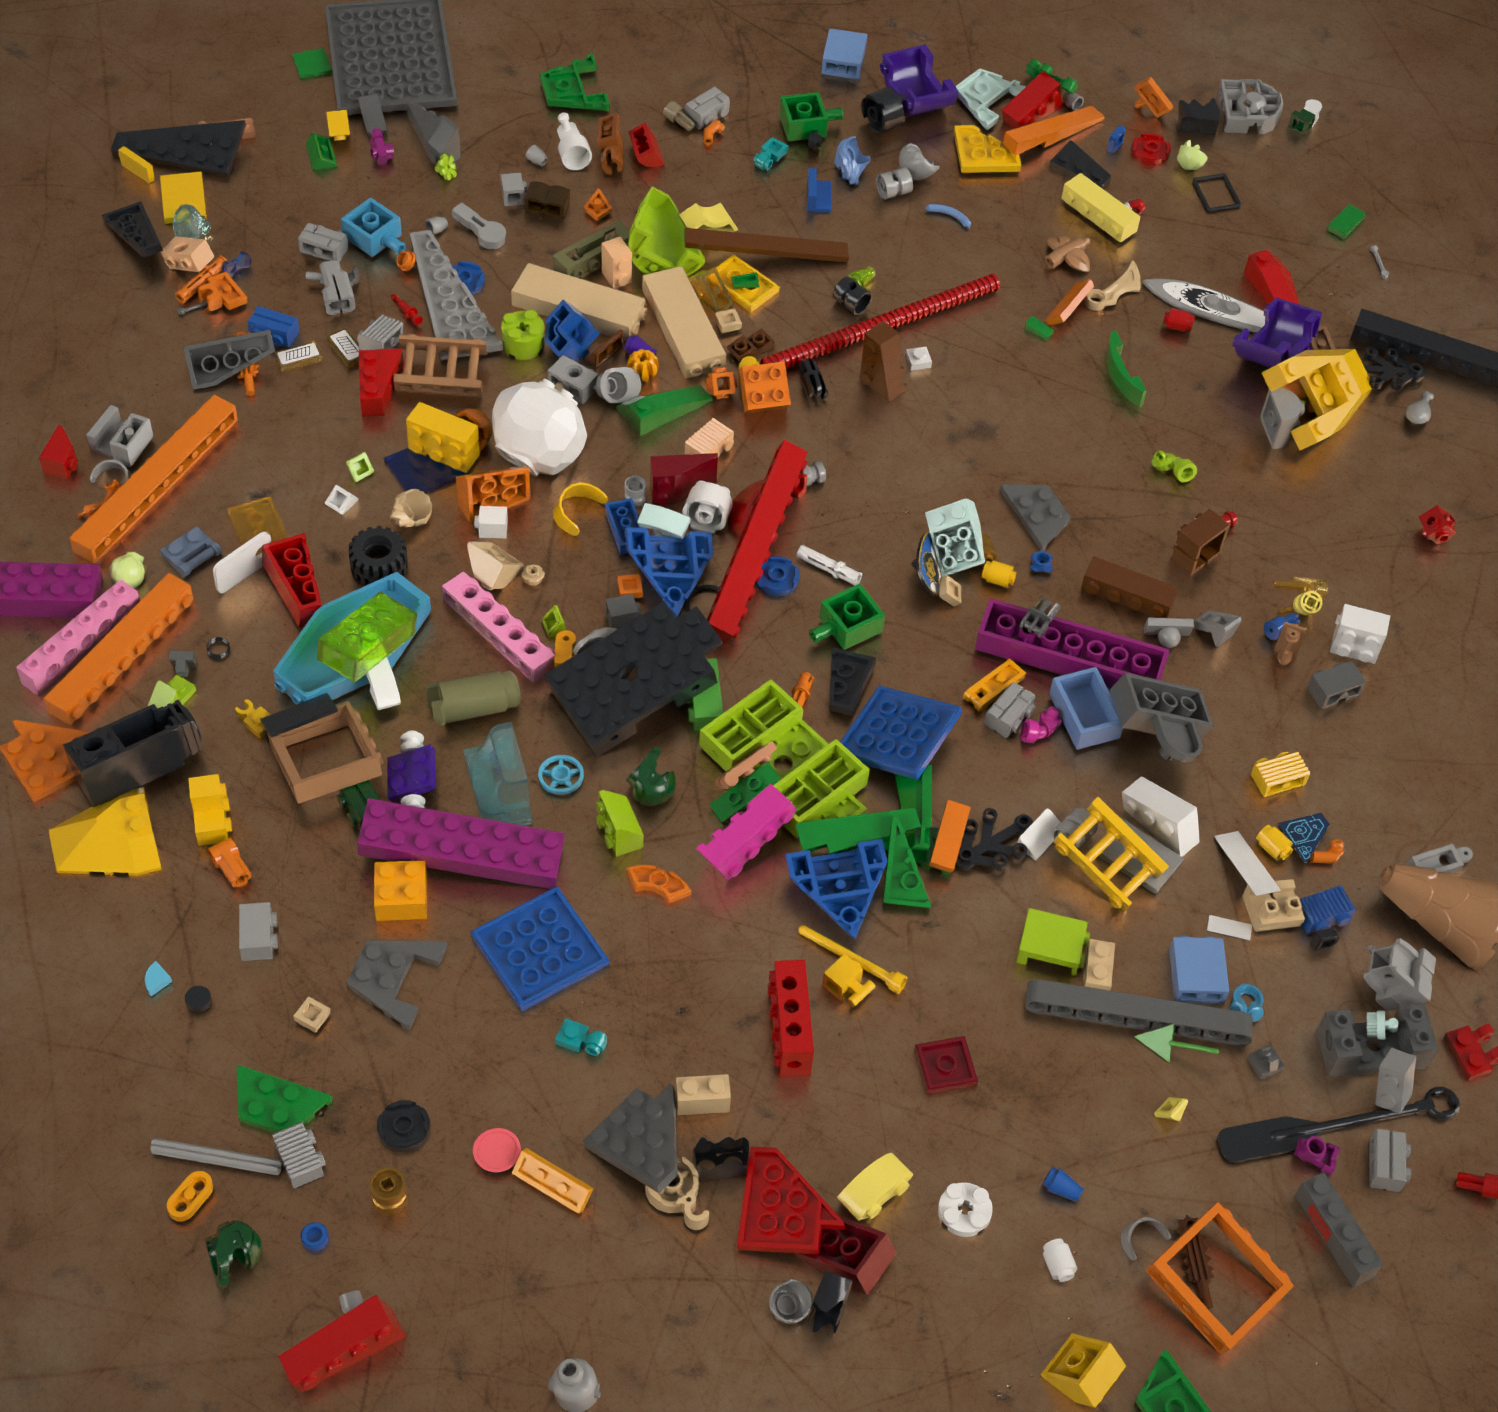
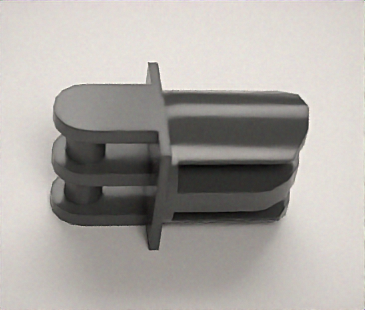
M1044 596L1038 599L1033 608L1029 607V611L1019 626L1022 629L1024 627L1029 629L1028 632L1037 633L1039 638L1047 632L1048 625L1061 608L1059 604L1055 603L1051 609L1053 601L1047 599L1044 602Z

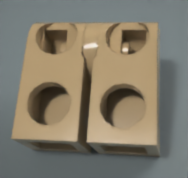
M1293 879L1275 881L1281 891L1258 896L1254 894L1247 884L1242 897L1256 932L1300 927L1304 922L1305 918L1299 897L1295 896L1294 890L1296 887Z

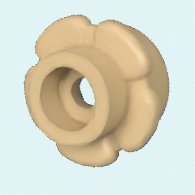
M527 565L523 569L522 578L528 585H538L544 578V571H542L543 569L539 565Z

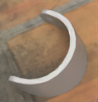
M110 459L96 465L91 473L90 482L95 483L98 476L109 469L124 470L126 473L125 482L132 474L123 463Z
M1145 1217L1131 1221L1124 1227L1121 1234V1243L1124 1251L1132 1261L1136 1260L1137 1257L1131 1245V1234L1139 1223L1150 1224L1157 1228L1167 1241L1171 1239L1170 1232L1161 1221Z

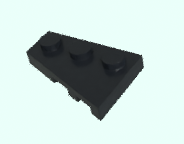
M1072 140L1050 160V168L1070 178H1074L1082 173L1102 189L1111 180V175Z
M832 647L830 711L853 715L876 665V657Z

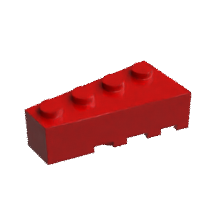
M375 1294L282 1353L278 1358L292 1386L302 1392L314 1388L326 1378L407 1336L392 1308Z

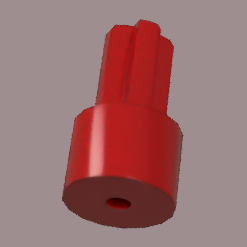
M1464 1172L1457 1174V1187L1479 1191L1483 1197L1498 1200V1175L1485 1173L1484 1176Z

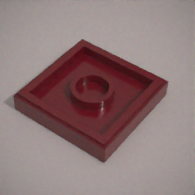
M965 1036L915 1044L914 1049L927 1094L978 1085V1078Z

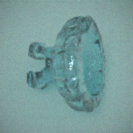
M189 204L181 205L174 215L173 227L175 236L197 239L200 233L203 235L208 234L211 230V225L209 221H206L205 216L200 215L198 210Z

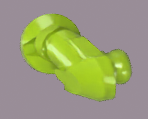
M1161 450L1155 452L1152 458L1154 468L1164 473L1174 469L1173 473L1180 482H1188L1197 474V467L1189 459L1183 460Z

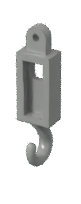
M1450 844L1412 856L1406 864L1434 868L1437 872L1455 873L1464 866L1463 863H1467L1473 857V852L1468 847L1455 849L1454 845ZM1445 856L1449 865L1443 866L1439 861V857Z

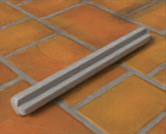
M154 1138L150 1146L152 1154L272 1175H279L283 1166L281 1159Z

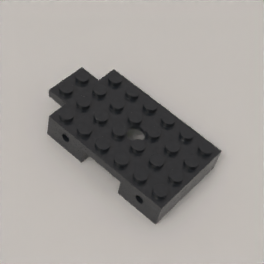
M664 601L544 674V677L557 701L592 752L598 757L636 734L635 724L671 701L678 708L718 683L715 671L705 658V655L720 647L723 643L697 606L676 618ZM627 666H633L638 670L637 677L631 681L620 677L621 670Z

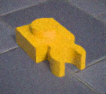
M246 699L244 703L248 709L241 710L236 707V715L238 718L244 719V726L261 739L264 737V732L260 719L271 714L261 706L255 710L253 703Z

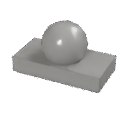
M1148 618L1143 627L1144 635H1158V641L1163 647L1174 648L1179 644L1181 636H1190L1194 628V619Z

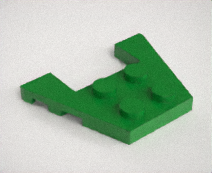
M593 54L586 55V59L581 61L578 59L573 60L572 64L566 67L558 66L540 73V83L548 106L610 110V102L606 92L586 95L579 76L580 73L597 71V64Z

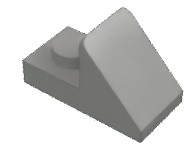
M1208 610L1194 620L1195 629L1211 632L1215 646L1219 647L1234 635L1242 619L1241 616Z

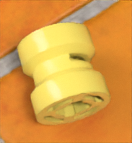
M1314 591L1302 593L1296 596L1293 601V609L1301 616L1314 614L1322 607V598Z

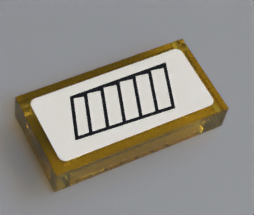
M346 328L327 336V341L348 368L359 364V344Z
M316 341L274 352L281 372L323 361Z

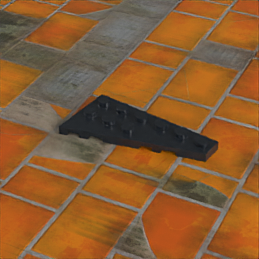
M245 120L118 132L113 141L111 152L113 155H119L118 150L124 146L146 161L229 177L246 123Z

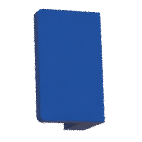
M808 168L807 211L831 212L832 182L817 180V168Z

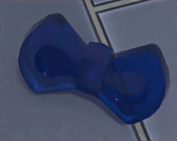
M241 251L237 258L223 262L222 271L227 272L230 277H233L237 270L250 267L252 262L250 255Z

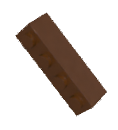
M1093 556L1087 568L1081 586L1082 590L1090 594L1098 595L1112 602L1130 607L1133 610L1151 615L1154 618H1168L1179 590L1176 586Z

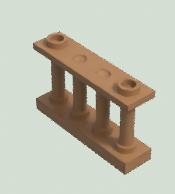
M414 334L399 335L400 347L406 350L403 373L394 374L393 383L395 391L482 398V381L477 380L476 377L479 355H487L486 341L476 338L464 340L423 337ZM414 350L427 351L425 373L422 376L411 374ZM436 351L449 352L445 377L433 376ZM457 353L470 354L468 378L466 379L455 378Z

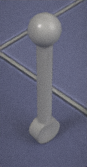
M1372 245L1370 251L1374 253L1381 269L1380 276L1386 279L1389 276V271L1385 270L1378 254V247Z

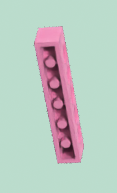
M463 571L442 585L443 600L532 683H536L544 677V674L554 669V651L549 646L541 643L535 633H530L524 627L521 620L515 619L503 604L500 605L495 601L489 591H484L475 578L469 577Z
M120 579L16 667L21 684L37 696L43 693L84 658L140 602L138 591Z

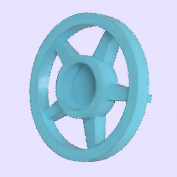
M552 756L541 764L538 771L539 782L549 793L558 795L575 792L580 787L584 779V770L581 763L571 756ZM559 761V765L555 766L552 770H545L552 762ZM563 761L573 763L577 769L570 770L569 767L563 765ZM580 773L578 781L572 785L570 782L571 777ZM542 774L552 777L553 781L550 786L544 782ZM558 784H565L568 788L556 789L555 787Z

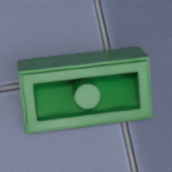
M311 133L306 142V148L312 170L337 167L330 138Z

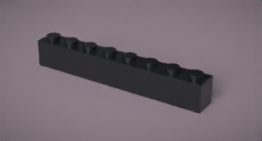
M1361 308L1350 338L1351 340L1384 351L1394 348L1398 350L1400 356L1498 387V352Z

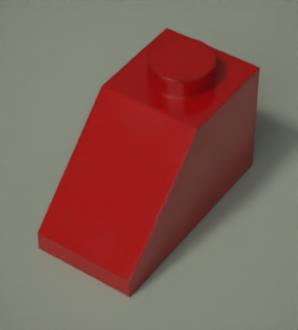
M58 425L39 456V460L44 473L68 479L71 472L77 468L78 459L62 426Z

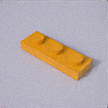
M527 1148L521 1151L512 1171L513 1175L578 1214L584 1210L593 1190L591 1186Z

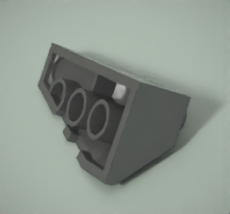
M409 100L407 102L408 118L430 161L437 164L438 160H441L440 155L442 154L452 155L454 157L453 162L461 158L459 127L443 115L438 117L434 111L427 112L423 106Z

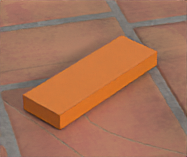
M1091 279L1076 283L1045 319L1048 326L1063 323L1094 287Z
M947 800L929 866L950 873L954 871L971 807Z

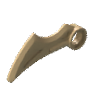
M1131 261L1124 274L1104 290L1091 289L1086 295V307L1093 311H1100L1105 306L1116 305L1117 299L1123 293L1140 292L1141 279L1136 263ZM1091 298H1098L1100 302H1095Z

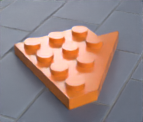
M21 720L12 721L14 728L20 736L1 745L0 751L33 803L76 782L63 744L90 732Z

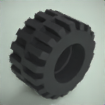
M377 526L374 529L368 527L366 531H359L358 536L354 535L352 542L349 543L348 553L351 573L357 581L361 580L362 585L366 586L395 572L401 575L406 574V568H408L406 543L396 530L392 532L391 528L386 527L383 529L382 526ZM378 555H383V556H385V557L379 558V559H373V558H371V557L378 556Z

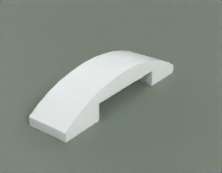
M367 624L345 629V635L351 649L357 652L371 685L369 691L377 709L381 710L400 705L401 700L392 669L372 629Z

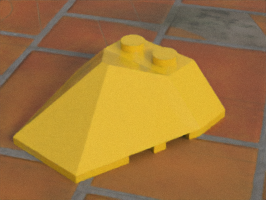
M144 787L133 789L96 807L92 806L49 829L57 873L89 874L90 872H104L105 875H113L116 872L128 873L129 876H138L162 870Z

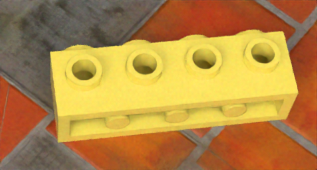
M1082 173L1064 184L1061 199L1120 243L1137 232L1140 216Z

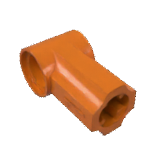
M229 837L207 849L213 864L217 869L220 868L232 887H241L252 877L251 872L241 859L239 850L232 838Z

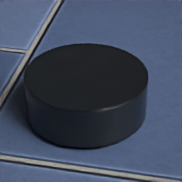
M204 986L190 988L185 994L187 1008L194 1013L206 1011L212 1003L210 991Z

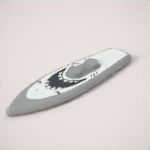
M1156 278L1143 280V284L1161 300L1180 310L1189 311L1190 314L1241 330L1247 328L1249 332L1253 333L1258 332L1265 325L1264 310L1216 290L1174 279Z

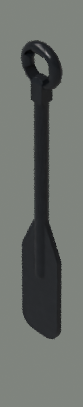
M1434 1087L1425 1094L1424 1100L1405 1105L1400 1114L1384 1109L1323 1122L1285 1116L1222 1129L1218 1134L1217 1140L1223 1157L1229 1162L1238 1163L1293 1152L1296 1150L1297 1142L1301 1137L1309 1139L1323 1132L1413 1114L1430 1113L1433 1117L1440 1120H1449L1459 1113L1460 1101L1457 1095L1450 1089ZM1447 1095L1451 1106L1454 1107V1111L1438 1112L1435 1110L1434 1102L1430 1099V1096Z

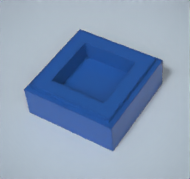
M1119 125L1110 135L1107 147L1108 152L1113 154L1123 144L1126 132L1125 127Z

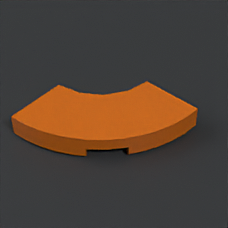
M635 865L626 868V873L635 892L644 890L656 892L667 903L691 896V890L686 882L672 871L668 872L657 868L655 865Z

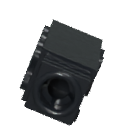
M175 700L174 703H169L167 706L160 708L152 704L63 744L75 779L93 807L185 766L183 760L188 758L187 756L203 751L201 734L196 721L187 707H184L179 700Z

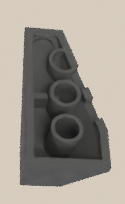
M270 330L183 347L193 390L215 386L275 352Z

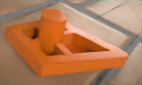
M597 189L584 205L583 210L598 221L612 212V207L602 191Z

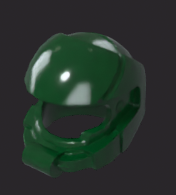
M658 747L652 748L641 764L626 779L631 787H633L632 797L637 802L640 801L642 806L662 804L673 796L676 789L674 771L659 775L655 770L657 760L661 754V750Z
M232 1220L231 1222H224L217 1226L216 1234L205 1239L213 1275L217 1280L216 1286L220 1289H224L229 1282L227 1274L233 1258H237L244 1268L246 1267L251 1271L261 1256L262 1241L255 1230H252L251 1226L242 1221Z

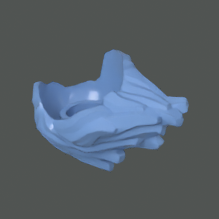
M856 136L843 139L839 143L834 161V166L837 169H842V179L850 180L849 184L851 185L859 184V176L871 161L870 156L862 155L857 146Z

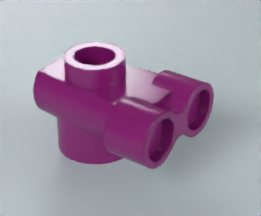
M373 129L370 132L372 138L369 140L371 157L377 160L378 165L387 164V160L394 159L392 143H384L381 129Z
M1312 1136L1309 1139L1301 1137L1297 1142L1294 1155L1304 1162H1309L1319 1167L1320 1172L1331 1176L1336 1168V1159L1340 1148L1328 1142L1325 1144L1317 1136Z

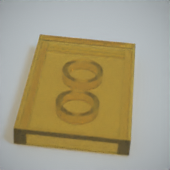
M271 496L227 509L241 546L261 532H267L271 537V542L288 538ZM262 547L258 549L256 556L262 553Z

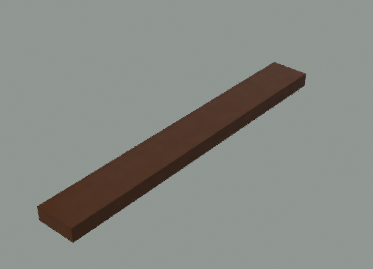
M685 228L684 230L685 248L848 263L849 259L848 243L695 228Z

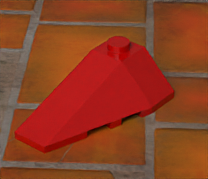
M1267 249L1250 254L1244 273L1267 304H1270L1277 297L1300 305L1291 273L1283 262Z

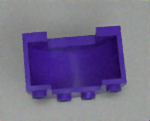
M926 44L882 54L880 71L884 75L886 87L893 89L896 94L902 95L904 99V105H902L904 117L949 107L957 99L958 89L951 79L943 80L941 85L933 74V54Z
M1276 297L1264 309L1265 325L1250 340H1248L1249 329L1245 328L1239 335L1234 337L1232 346L1235 347L1239 358L1271 368L1305 350H1311L1309 344L1312 342V337L1316 338L1322 312Z

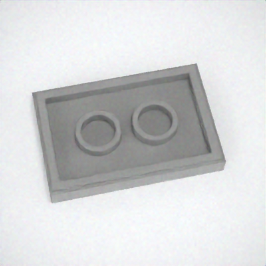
M1122 819L1169 865L1158 879L1154 875H1150L1140 884L1156 895L1181 865L1184 858L1125 819ZM1114 840L1098 857L1111 865L1125 851V847L1119 841ZM1131 858L1119 871L1132 879L1143 868V864L1137 858Z

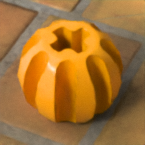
M639 349L629 356L627 367L634 369L635 373L637 372L640 376L641 381L645 382L657 374L659 363L652 351Z

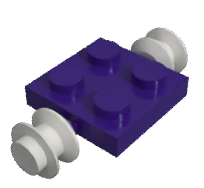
M411 730L400 736V742L402 743L400 751L402 753L387 757L388 799L392 803L401 800L403 805L425 808L423 806L425 798L419 794L436 790L435 749L431 744L424 746L422 744L424 736L417 731Z

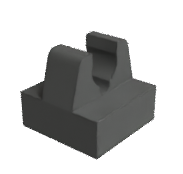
M169 651V661L173 667H176L175 672L180 677H188L189 667L197 668V657L194 651Z
M1272 1045L1262 1047L1248 1056V1060L1260 1080L1282 1072L1285 1067Z

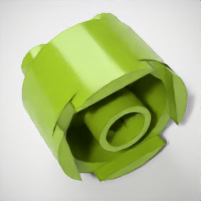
M535 310L505 314L501 324L504 352L507 355H514L515 359L529 360L537 357L539 352L545 347L543 320L537 315Z

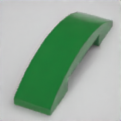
M1113 330L1106 354L1109 373L1123 395L1137 406H1143L1147 391L1139 376L1130 377L1121 359L1123 343L1116 330Z

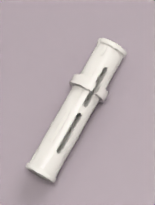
M801 545L797 551V558L831 573L836 579L841 578L855 586L859 584L862 578L861 572L845 566L844 562H837L805 545Z

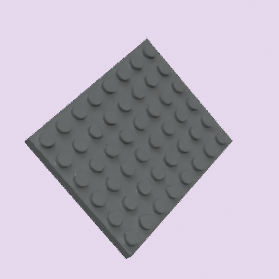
M380 0L325 5L338 111L347 110V115L361 114L358 97L375 93L378 94L382 112L407 110V102L409 100L426 109L458 106L442 0Z

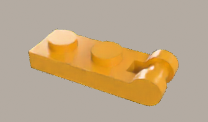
M1008 659L967 689L963 694V698L968 703L972 702L974 708L981 713L988 705L998 699L1011 683L1015 682L1018 684L1024 680L1026 672L1011 659ZM980 692L984 695L982 698L978 696Z

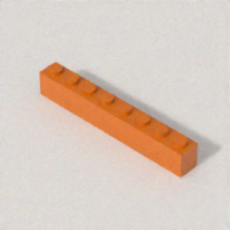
M168 573L43 698L47 712L68 725L79 719L90 704L96 702L100 694L107 687L111 686L116 678L123 671L127 670L139 655L145 652L147 646L154 639H157L162 631L169 624L173 623L185 608L191 605L194 599L191 585Z

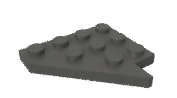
M669 1084L656 1098L636 1088L583 1140L585 1148L659 1194L678 1175L676 1098L672 1084Z

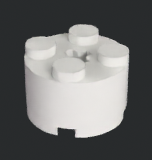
M698 481L690 490L682 510V514L691 519L690 527L697 532H709L712 534L716 530L720 529L721 531L726 524L733 505L730 490L725 486Z

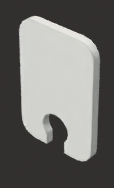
M267 532L259 533L214 566L215 587L219 593L227 592L263 567L262 553L256 556V552L262 545L271 542V537Z

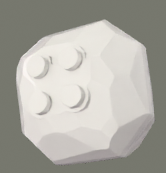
M543 379L539 383H520L501 391L492 411L496 450L504 459L517 467H527L529 473L536 477L538 474L553 476L562 471L579 456L587 439L583 418L577 407L578 403L572 399L574 396L564 389L561 392L554 389L555 385L547 379Z

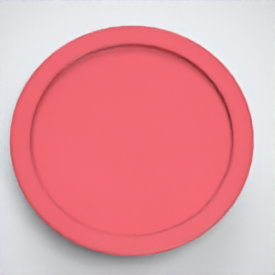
M493 1128L483 1132L478 1136L473 1146L475 1161L481 1168L490 1172H502L510 1169L516 1164L521 1154V1144L517 1136L503 1128Z

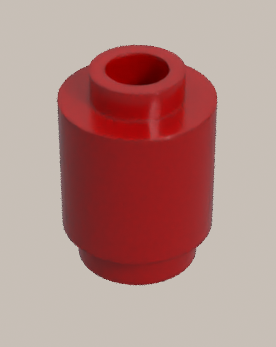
M1170 308V312L1165 311L1163 324H1167L1166 329L1180 332L1191 331L1195 315L1190 314L1189 311Z

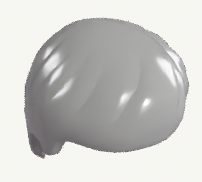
M909 143L900 151V168L906 167L911 174L912 180L926 179L939 169V164L935 166L933 165V160L925 159L919 147L915 144Z

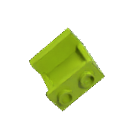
M1029 908L1017 963L1026 965L1029 957L1072 968L1071 975L1076 976L1078 967L1083 968L1086 954L1082 953L1083 946H1088L1090 932H1086L1088 922Z

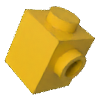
M347 110L326 112L329 137H334V141L346 140V136H350Z

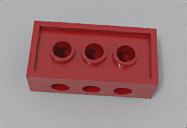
M805 960L774 961V970L769 971L768 999H771L769 1009L770 1021H773L771 1036L772 1044H775V1052L773 1053L774 1068H779L780 1077L811 1076L814 1046Z

